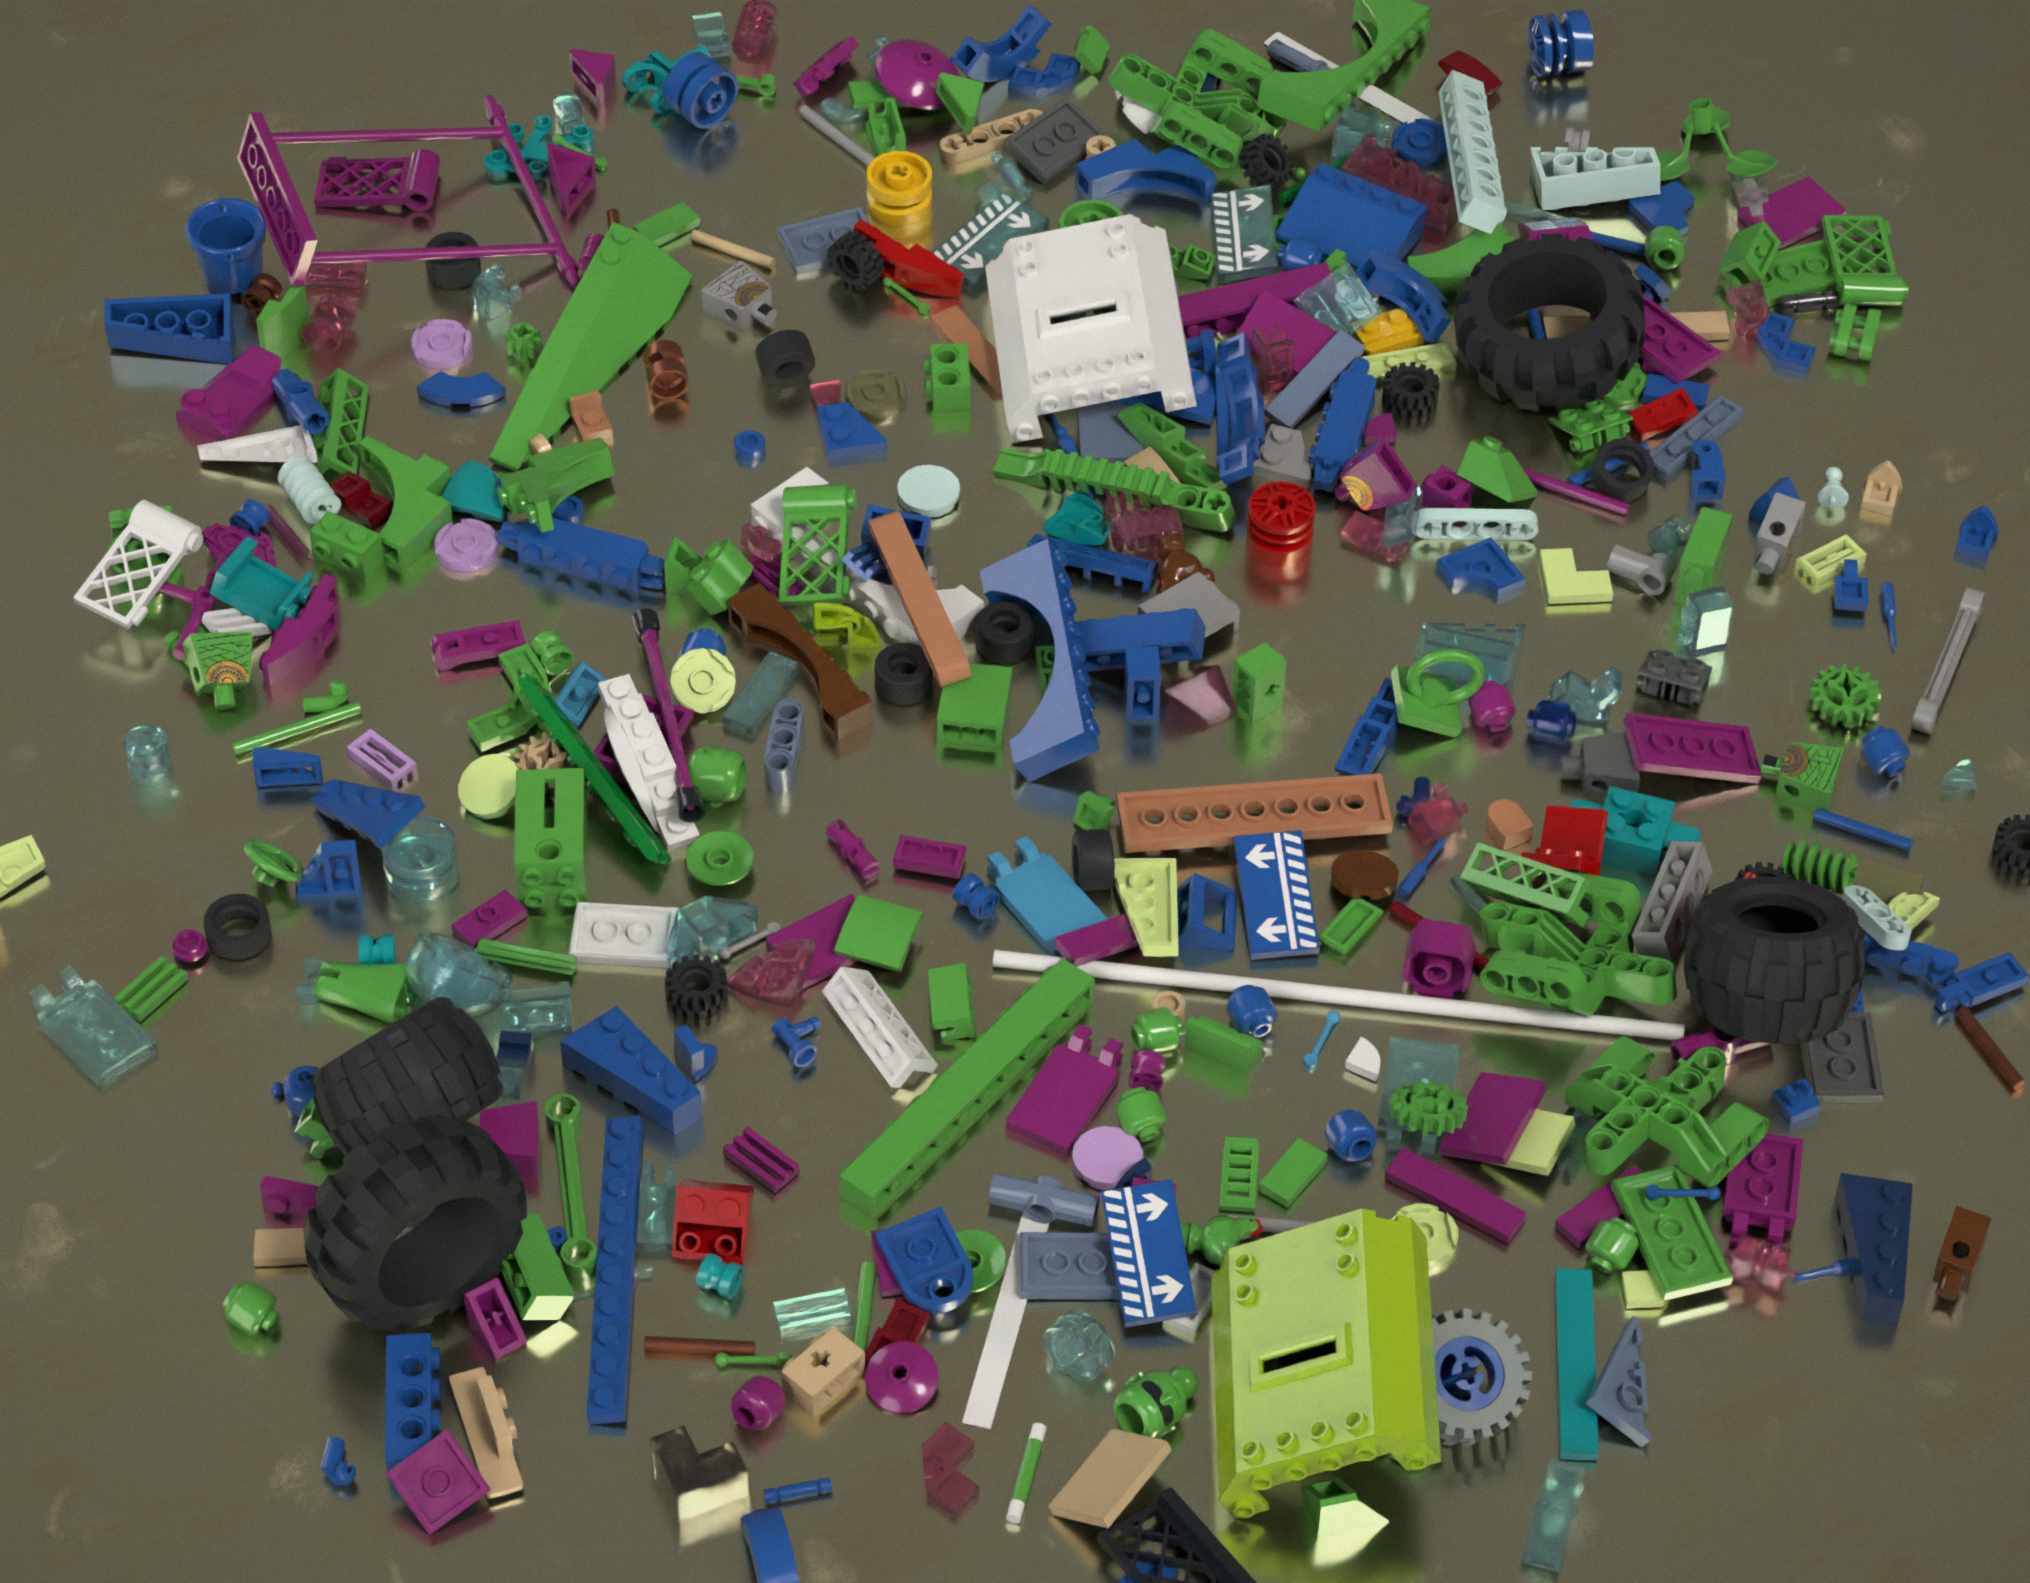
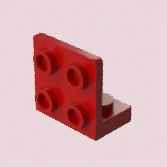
M1548 805L1545 812L1540 848H1536L1535 853L1522 852L1521 856L1561 870L1599 876L1608 811L1604 809Z

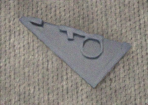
M1633 1316L1625 1323L1586 1404L1642 1447L1650 1440L1651 1431L1646 1430L1644 1424V1413L1649 1410L1645 1394V1389L1647 1388L1645 1362L1639 1361L1638 1346L1643 1343L1642 1330L1639 1326L1640 1320Z

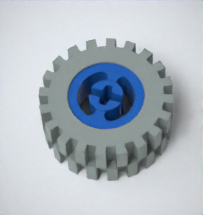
M1461 1309L1457 1313H1453V1310L1443 1312L1436 1318H1432L1440 1438H1443V1445L1453 1446L1457 1442H1461L1462 1446H1469L1478 1441L1483 1442L1508 1427L1510 1422L1520 1415L1523 1411L1520 1406L1528 1401L1530 1391L1526 1390L1525 1387L1532 1381V1371H1525L1524 1364L1529 1362L1530 1358L1527 1351L1519 1353L1516 1347L1522 1340L1517 1333L1509 1337L1504 1332L1509 1325L1503 1320H1499L1495 1324L1490 1321L1492 1314L1484 1311L1478 1315H1472L1473 1309ZM1466 1352L1476 1356L1483 1363L1488 1376V1384L1484 1394L1481 1393L1479 1386L1485 1377V1373L1481 1372L1468 1381L1466 1379L1460 1380L1447 1388L1451 1393L1462 1396L1464 1398L1463 1401L1451 1396L1444 1388L1440 1369L1443 1360H1448L1449 1367L1444 1374V1381L1460 1372L1467 1373L1481 1365L1477 1359L1467 1357L1464 1354Z

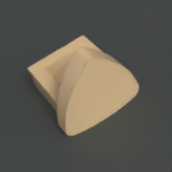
M1885 461L1874 467L1864 480L1863 486L1866 489L1861 510L1892 516L1897 495H1900L1902 492V481L1895 466L1890 461Z

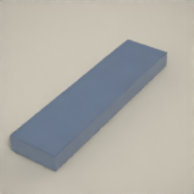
M1340 329L1265 409L1264 415L1277 425L1292 429L1331 388L1332 382L1339 379L1341 371L1348 370L1353 359L1355 360V358H1359L1362 355L1365 346Z
M1720 394L1698 412V416L1687 421L1649 453L1654 463V474L1664 481L1669 480L1690 462L1693 444L1696 441L1709 439L1715 442L1744 418L1745 409Z

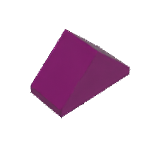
M579 49L570 50L571 74L599 106L604 105L616 78L614 55Z
M494 1277L464 1293L467 1323L494 1359H498L527 1343V1339L498 1277Z

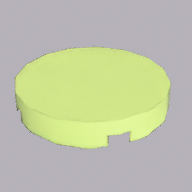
M704 648L693 649L682 655L673 666L670 677L671 692L678 704L694 710V713L702 715L716 712L724 707L734 694L736 683L734 668L727 657L716 650Z
M494 753L481 756L470 763L462 773L458 784V797L462 805L477 818L489 820L506 814L507 811L505 810L509 809L511 805L515 806L516 770H520L517 764L505 755Z
M1415 1203L1404 1206L1397 1211L1392 1220L1397 1215L1411 1217L1425 1234L1428 1269L1441 1266L1451 1259L1458 1245V1227L1453 1217L1447 1212L1445 1215L1443 1212L1438 1211L1439 1207L1432 1204Z

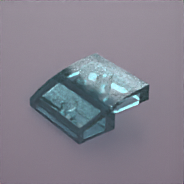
M1348 262L1293 299L1300 311L1338 332L1342 329L1350 336L1382 314V311Z

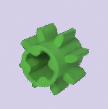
M528 323L513 325L511 333H504L507 355L513 354L514 358L518 361L534 359L536 351L543 350L540 329L534 330L533 326Z

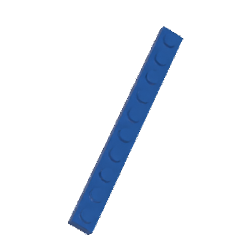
M641 1115L606 1118L586 1416L590 1425L626 1422L644 1127Z

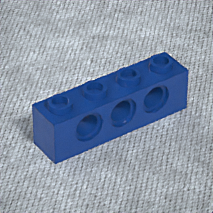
M431 1333L386 1335L385 1462L387 1472L433 1439L434 1432L440 1431L439 1409H434V1400H440L439 1378H434V1370L440 1369L439 1347L432 1346Z

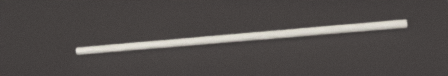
M994 950L993 967L1044 972L1046 968L1053 967L1061 958H1065ZM1092 961L1077 966L1093 978L1230 993L1240 986L1250 984L1264 988L1269 997L1671 1041L1684 1037V1024L1602 1015H1592V1017L1574 1012L1104 961Z

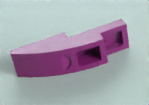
M324 574L318 586H313L310 600L305 608H301L297 619L287 616L281 628L275 630L272 644L268 651L262 653L259 661V668L263 672L264 685L272 686L300 669L322 649L339 625L336 607L339 593L336 576Z

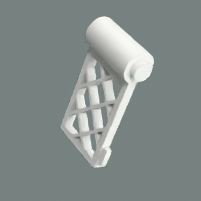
M147 500L140 501L133 509L127 527L73 597L75 603L127 629H130L133 624L138 626L149 612L146 606L183 556L197 552L201 547L203 535H201L202 530L200 526ZM131 537L142 541L144 549L125 553L124 547ZM164 552L171 556L166 563L152 566L150 555ZM146 557L148 568L130 572L127 561ZM124 563L126 573L107 577L106 570L110 565ZM151 576L152 582L147 588L134 591L132 580ZM128 581L130 592L111 597L110 585ZM105 587L107 598L96 601L87 598L91 590ZM132 600L133 607L126 617L114 611V604Z

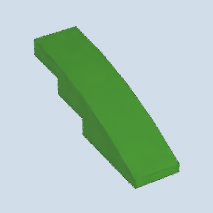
M1142 402L1119 412L1118 417L1134 437L1145 448L1150 446L1182 482L1187 485L1216 490L1228 487L1220 479L1219 470L1206 463L1207 452L1185 439V427Z

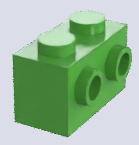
M327 511L309 531L313 558L364 581H367L384 562L381 534L330 511Z

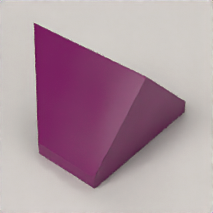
M546 142L550 188L561 214L567 216L596 180L595 160L593 156Z

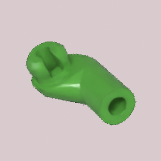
M342 680L332 681L329 686L330 692L325 696H304V713H323L338 708L347 701L349 696L346 682Z

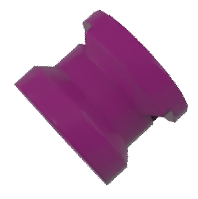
M1142 1050L1134 1053L1131 1057L1132 1071L1129 1073L1128 1081L1132 1089L1145 1087L1146 1090L1160 1091L1163 1087L1164 1079L1161 1074L1165 1070V1058L1160 1053L1151 1050Z

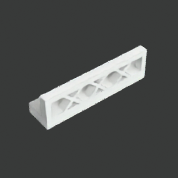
M841 966L822 990V993L891 1087L901 1088L913 1071L933 1073L938 1064L871 973L867 970Z

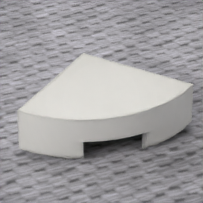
M1361 1037L1346 1059L1345 1069L1376 1082L1379 1077L1381 1064L1377 1049L1372 1043Z

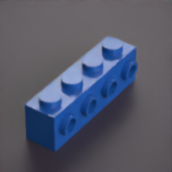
M1182 608L1167 612H1149L1132 616L1120 615L1114 618L1088 619L1077 622L1081 631V637L1078 638L1079 644L1086 656V661L1083 662L1086 672L1125 668V647L1158 646L1160 664L1202 659L1206 626L1195 608Z

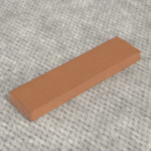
M954 305L931 315L930 322L948 343H968L969 367L994 396L1002 393L997 350L957 305Z

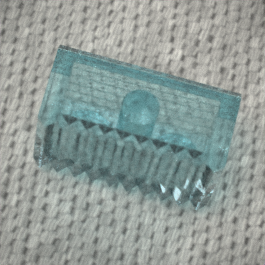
M1719 585L1718 588H1707L1706 591L1701 589L1700 592L1696 590L1694 593L1689 592L1686 606L1681 607L1683 624L1682 628L1677 630V639L1680 647H1685L1689 657L1727 650L1733 619L1732 614H1734L1733 610L1735 609L1724 586Z

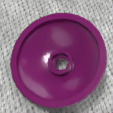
M918 40L891 42L881 49L875 61L876 76L882 87L898 101L918 109L935 110L946 107L936 93L938 75L944 72L960 76L957 68L945 53L931 44Z

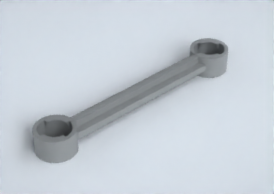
M1970 587L1966 588L1958 614L1923 698L1921 697L1918 702L1911 729L1927 734L1932 733L1940 706L1973 626L1979 619L1986 592Z

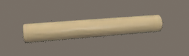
M696 229L691 233L690 240L768 269H773L776 259L774 257Z

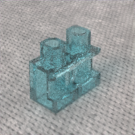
M1351 102L1347 110L1341 112L1335 129L1331 159L1337 160L1343 155H1347L1351 159V163L1363 165L1367 164L1369 156L1384 159L1388 140H1391L1393 134L1394 120L1379 117L1380 108H1375L1371 113L1357 110V103Z

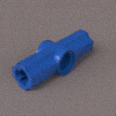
M288 368L279 370L277 375L271 379V384L275 393L287 407L288 418L291 421L298 422L304 430L310 431L312 435L322 433L325 426L329 424V414L315 398L312 384L302 381L297 373H292Z

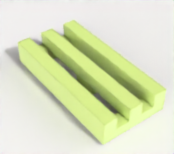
M1845 534L1797 558L1795 567L1798 570L1803 569V575L1806 578L1811 577V583L1817 586L1841 574V571L1844 570V559L1857 560L1859 565L1865 562L1867 553ZM1847 546L1849 547V548H1847V549H1845V550H1843V551L1837 553V551H1839V550H1841V549H1843V548H1845V547H1847ZM1826 557L1825 560H1823V561H1821V562H1819V563H1817V564H1815V565H1813V566L1811 565V564H1813V563H1815V562H1817V561H1819V560H1821V559H1823V558Z

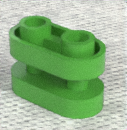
M1845 304L1844 310L1837 309L1834 327H1839V330H1832L1829 348H1834V355L1846 357L1848 348L1860 350L1858 360L1871 362L1882 310L1869 308L1868 316L1864 317L1856 315L1857 306ZM1853 327L1864 329L1862 338L1851 336Z

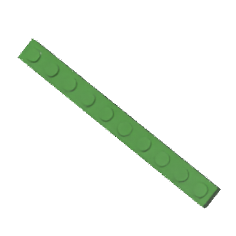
M1063 958L1053 967L1046 968L1040 980L1032 988H1026L1021 993L1018 1001L1009 1010L1005 1009L1001 1012L996 1023L988 1031H982L977 1036L974 1044L966 1052H961L956 1056L952 1066L944 1074H938L931 1082L930 1087L921 1096L917 1095L911 1100L907 1110L900 1117L893 1118L886 1126L885 1131L876 1140H871L866 1144L862 1154L853 1162H848L842 1168L839 1174L840 1197L871 1218H874L1094 1000L1095 978Z

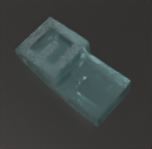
M721 12L693 15L692 24L698 46L705 47L712 58L731 56L726 28H724Z

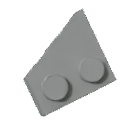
M1271 424L1265 436V444L1261 445L1259 450V459L1254 461L1253 475L1275 481L1290 482L1310 489L1312 475L1302 432Z

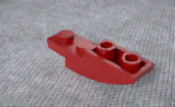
M862 219L854 225L853 232H859V236L862 234L867 236L866 241L872 240L874 243L872 247L879 249L881 252L878 257H883L884 262L882 265L885 266L881 277L889 278L896 284L926 294L950 298H959L962 295L964 274L956 267L937 257L933 252L926 250L917 243L911 249H907L900 242L893 240L878 228Z

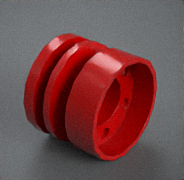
M1278 481L1267 483L1257 488L1250 496L1246 546L1249 553L1257 561L1267 566L1282 568L1294 566L1304 561L1311 553L1316 505L1313 496L1305 488L1294 483Z

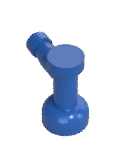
M816 1016L809 1018L808 1021L799 1022L794 1025L787 1018H781L773 1024L771 1032L776 1038H782L790 1048L789 1057L796 1067H805L816 1058L818 1053L817 1047L810 1040H801L799 1038L821 1028L820 1021Z

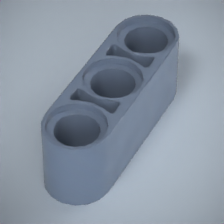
M784 699L776 704L764 755L765 785L769 790L777 793L788 791L794 785L804 738V707L799 701L794 699Z

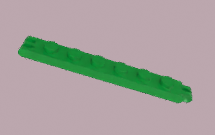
M526 673L521 674L518 677V683L532 704L530 707L531 712L542 723L545 721L551 729L548 732L550 738L559 747L566 749L569 753L567 760L573 768H584V775L588 779L585 782L586 786L595 796H601L607 804L604 807L605 812L615 822L619 821L624 827L625 831L622 833L625 839L633 847L636 848L638 846L648 860L663 866L668 865L671 861L670 854L547 689L543 688L537 678Z

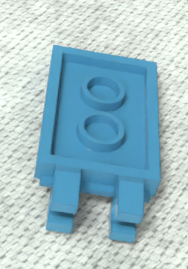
M1025 836L1015 841V847L1018 851L1015 852L1014 856L1021 864L1020 866L1011 869L1009 861L997 851L987 857V861L991 864L987 867V872L996 883L994 889L1000 894V900L1050 956L1060 957V952L1054 946L1056 936L1108 920V918L1050 854L1042 853L1039 855L1036 845Z

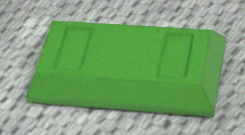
M1352 898L1318 935V941L1344 956L1380 918L1384 911L1362 898Z

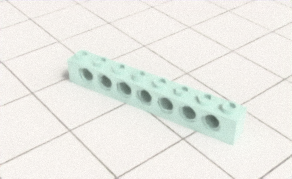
M1452 70L1439 90L1438 95L1458 220L1461 223L1491 234L1496 225H1500L1505 219L1507 209L1503 199L1504 192L1501 187V175H1499L1498 159L1495 153V143L1489 118L1490 112L1487 107V96L1485 95L1482 81Z

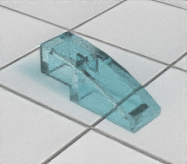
M1552 1458L1549 1459L1521 1563L1559 1572L1585 1481L1586 1467Z

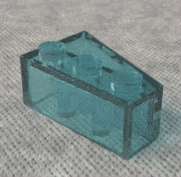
M1423 623L1416 642L1414 662L1421 656L1439 649L1454 648L1465 650L1474 654L1482 661L1485 668L1484 682L1493 680L1498 684L1505 685L1510 690L1522 653L1526 624H1516L1515 629H1496L1495 624L1485 623L1484 629L1465 628V623ZM1458 662L1438 663L1424 671L1452 679L1459 684H1467L1472 677L1471 669L1467 665Z

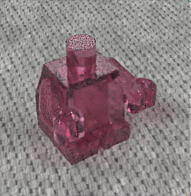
M1759 280L1726 292L1728 303L1733 305L1738 320H1744L1743 322L1735 323L1738 336H1745L1748 331L1756 329L1764 324L1765 319L1770 318V310L1764 288Z
M1444 782L1434 785L1431 794L1435 797V800L1427 803L1423 800L1416 803L1412 810L1413 812H1411L1407 819L1423 847L1437 842L1440 837L1442 839L1456 829L1462 816L1469 813L1465 802L1456 804L1454 799L1447 795L1448 788Z

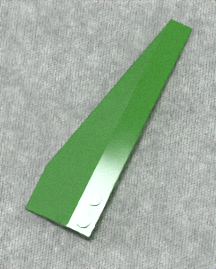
M612 222L538 358L493 448L489 461L515 472L520 471L529 462L528 456L534 455L529 444L530 439L540 433L547 440L550 437L553 438L560 431L561 426L569 418L571 419V397L595 390L600 391L618 374L619 369L626 362H630L636 356L637 351L644 344H648L654 338L655 333L661 327L664 328L670 322L693 279V275L642 233Z

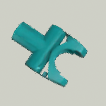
M700 45L672 61L660 51L655 50L649 53L647 59L641 62L636 61L625 71L622 85L630 92H640L647 89L656 90L650 99V108L658 114H666L673 110L665 102L659 105V102L663 98L664 84L671 69L680 59L690 53L700 51L708 56L710 54L705 47ZM647 71L651 72L655 77V85L647 83Z

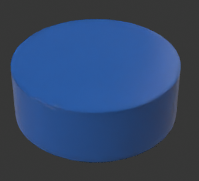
M752 430L743 431L736 435L734 438V452L736 456L747 461L762 457L765 453L764 436Z
M570 495L556 507L552 517L577 524L584 516L583 502L578 497Z

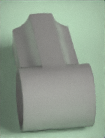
M1615 545L1607 562L1606 570L1637 581L1641 590L1655 596L1660 595L1664 591L1676 571V564L1671 557L1663 553H1654L1649 557L1620 545Z

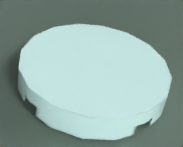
M916 466L907 470L899 479L897 484L899 504L909 513L913 511L928 517L942 516L955 508V503L959 501V480L951 471L941 466Z

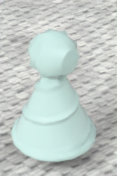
M1830 467L1826 471L1828 482L1817 495V501L1821 506L1843 508L1849 500L1848 493L1840 483L1843 478L1842 471L1837 467Z

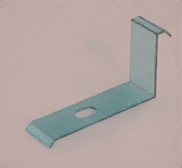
M323 958L305 959L302 985H296V994H298L300 1005H317L318 999L315 994L314 981L310 982L308 979L311 973L315 974V978L319 977Z

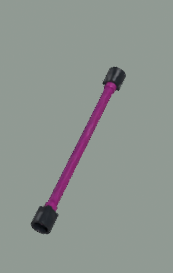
M643 608L633 614L632 623L638 642L644 644L670 752L676 764V777L679 785L676 806L679 818L682 821L696 822L705 815V806L699 787L691 782L658 647L660 623L655 610Z

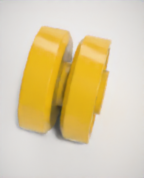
M891 151L873 159L867 167V209L871 216L880 223L903 227L917 224L925 219L932 210V168L928 161L920 155L908 151Z

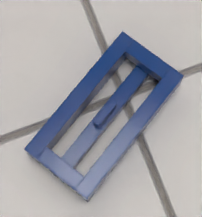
M869 542L849 550L841 560L865 582L887 570L883 561L879 560L881 556L878 550L873 553L869 551L873 547ZM872 563L873 566L869 567L866 571L863 569L868 564Z

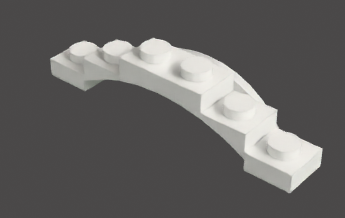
M630 674L599 682L598 692L605 706L604 721L608 738L618 765L632 793L654 830L661 835L668 852L691 845L700 835L694 822H684L679 818L676 806L677 789L679 787L676 777V764L654 714L649 713L642 694L637 693Z

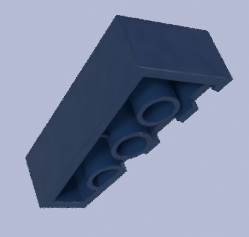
M1841 1173L1835 1202L1837 1209L1840 1211L1842 1234L1845 1235L1847 1243V1257L1851 1259L1854 1275L1853 1284L1861 1320L1898 1325L1905 1297L1913 1184Z

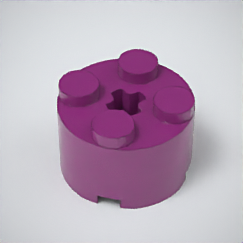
M1421 919L1417 923V927L1410 932L1407 939L1402 975L1406 983L1408 980L1414 986L1415 992L1427 997L1448 999L1453 997V993L1461 989L1464 992L1471 982L1476 951L1470 928L1463 924L1457 925L1447 921Z

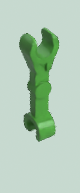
M763 74L760 79L736 75L739 89H758L759 93L764 96H772L776 91V86H773L775 77L771 74Z

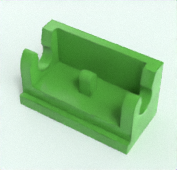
M894 97L886 98L884 103L885 110L883 112H875L876 108L873 102L868 107V121H865V127L875 158L891 151H906V136Z
M966 963L928 969L931 1015L934 1030L954 1028L953 1030L941 1032V1039L955 1040L966 1037L970 1039L977 1038L973 986Z

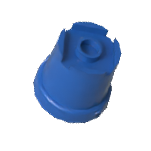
M221 198L206 202L193 211L187 219L185 233L193 252L196 253L206 290L211 294L230 293L231 300V294L241 292V295H243L245 290L251 287V282L255 276L263 273V243L266 236V224L259 208L251 202L238 198Z

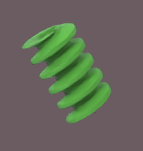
M1804 839L1799 842L1797 847L1794 842L1787 845L1781 867L1784 868L1783 875L1789 872L1792 875V879L1814 884L1826 890L1831 889L1836 894H1842L1845 887L1853 885L1856 880L1858 856L1851 854L1846 861L1845 851L1839 850L1834 856L1832 847H1826L1821 854L1820 844L1814 843L1809 850V842Z

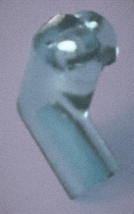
M827 98L821 103L823 114L837 123L865 117L864 109H853L852 105L846 106L834 98Z

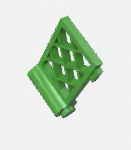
M1823 215L1821 223L1837 283L1836 291L1839 296V305L1901 306L1903 300L1908 298V283L1903 282L1902 276L1897 275L1888 240L1892 235L1889 221H1883L1882 216ZM1832 226H1841L1847 231L1842 234L1833 229ZM1862 227H1876V232L1871 234L1862 229ZM1855 234L1865 241L1858 244L1849 237ZM1843 244L1853 251L1846 254L1837 247ZM1872 244L1882 250V252L1877 255L1867 249V247ZM1861 255L1870 262L1864 265L1854 258ZM1845 265H1849L1850 267L1857 270V272H1843L1842 268ZM1878 265L1886 270L1887 273H1878L1872 268Z
M849 483L785 487L782 496L785 515L779 589L780 605L783 607L814 605V603H844V596H850L851 577L850 575L846 576V564L841 560L847 554L849 515H851L853 508H857L856 490L851 489ZM840 522L839 531L830 539L821 532L827 524ZM806 524L811 530L798 541L792 536L793 525ZM818 535L826 543L812 554L804 546ZM833 548L838 553V559L827 568L819 559ZM801 550L809 559L796 570L790 565V560ZM814 564H817L824 572L810 583L802 575ZM831 577L836 582V593L822 594L817 588ZM798 579L807 586L801 594L788 596L789 587Z

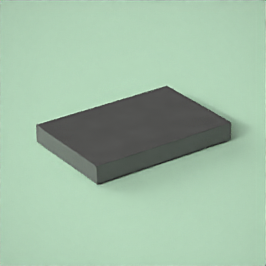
M1066 97L1004 140L1003 146L1044 185L1087 155L1086 143L1090 138L1098 135H1107Z
M1851 1012L1845 1017L1844 1024L1838 1030L1819 1039L1803 1042L1809 1084L1813 1088V1094L1820 1103L1883 1102L1884 1092L1871 1012Z

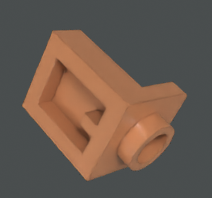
M599 390L570 398L571 420L582 442L598 437L602 439L613 437L612 426L602 408V397Z

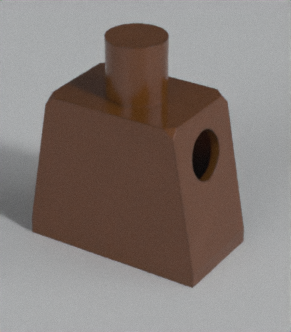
M1956 1206L1934 1272L1933 1280L1938 1283L1935 1290L1938 1296L1947 1300H1955L1959 1290L1963 1292L1969 1290L1984 1250L1991 1217Z

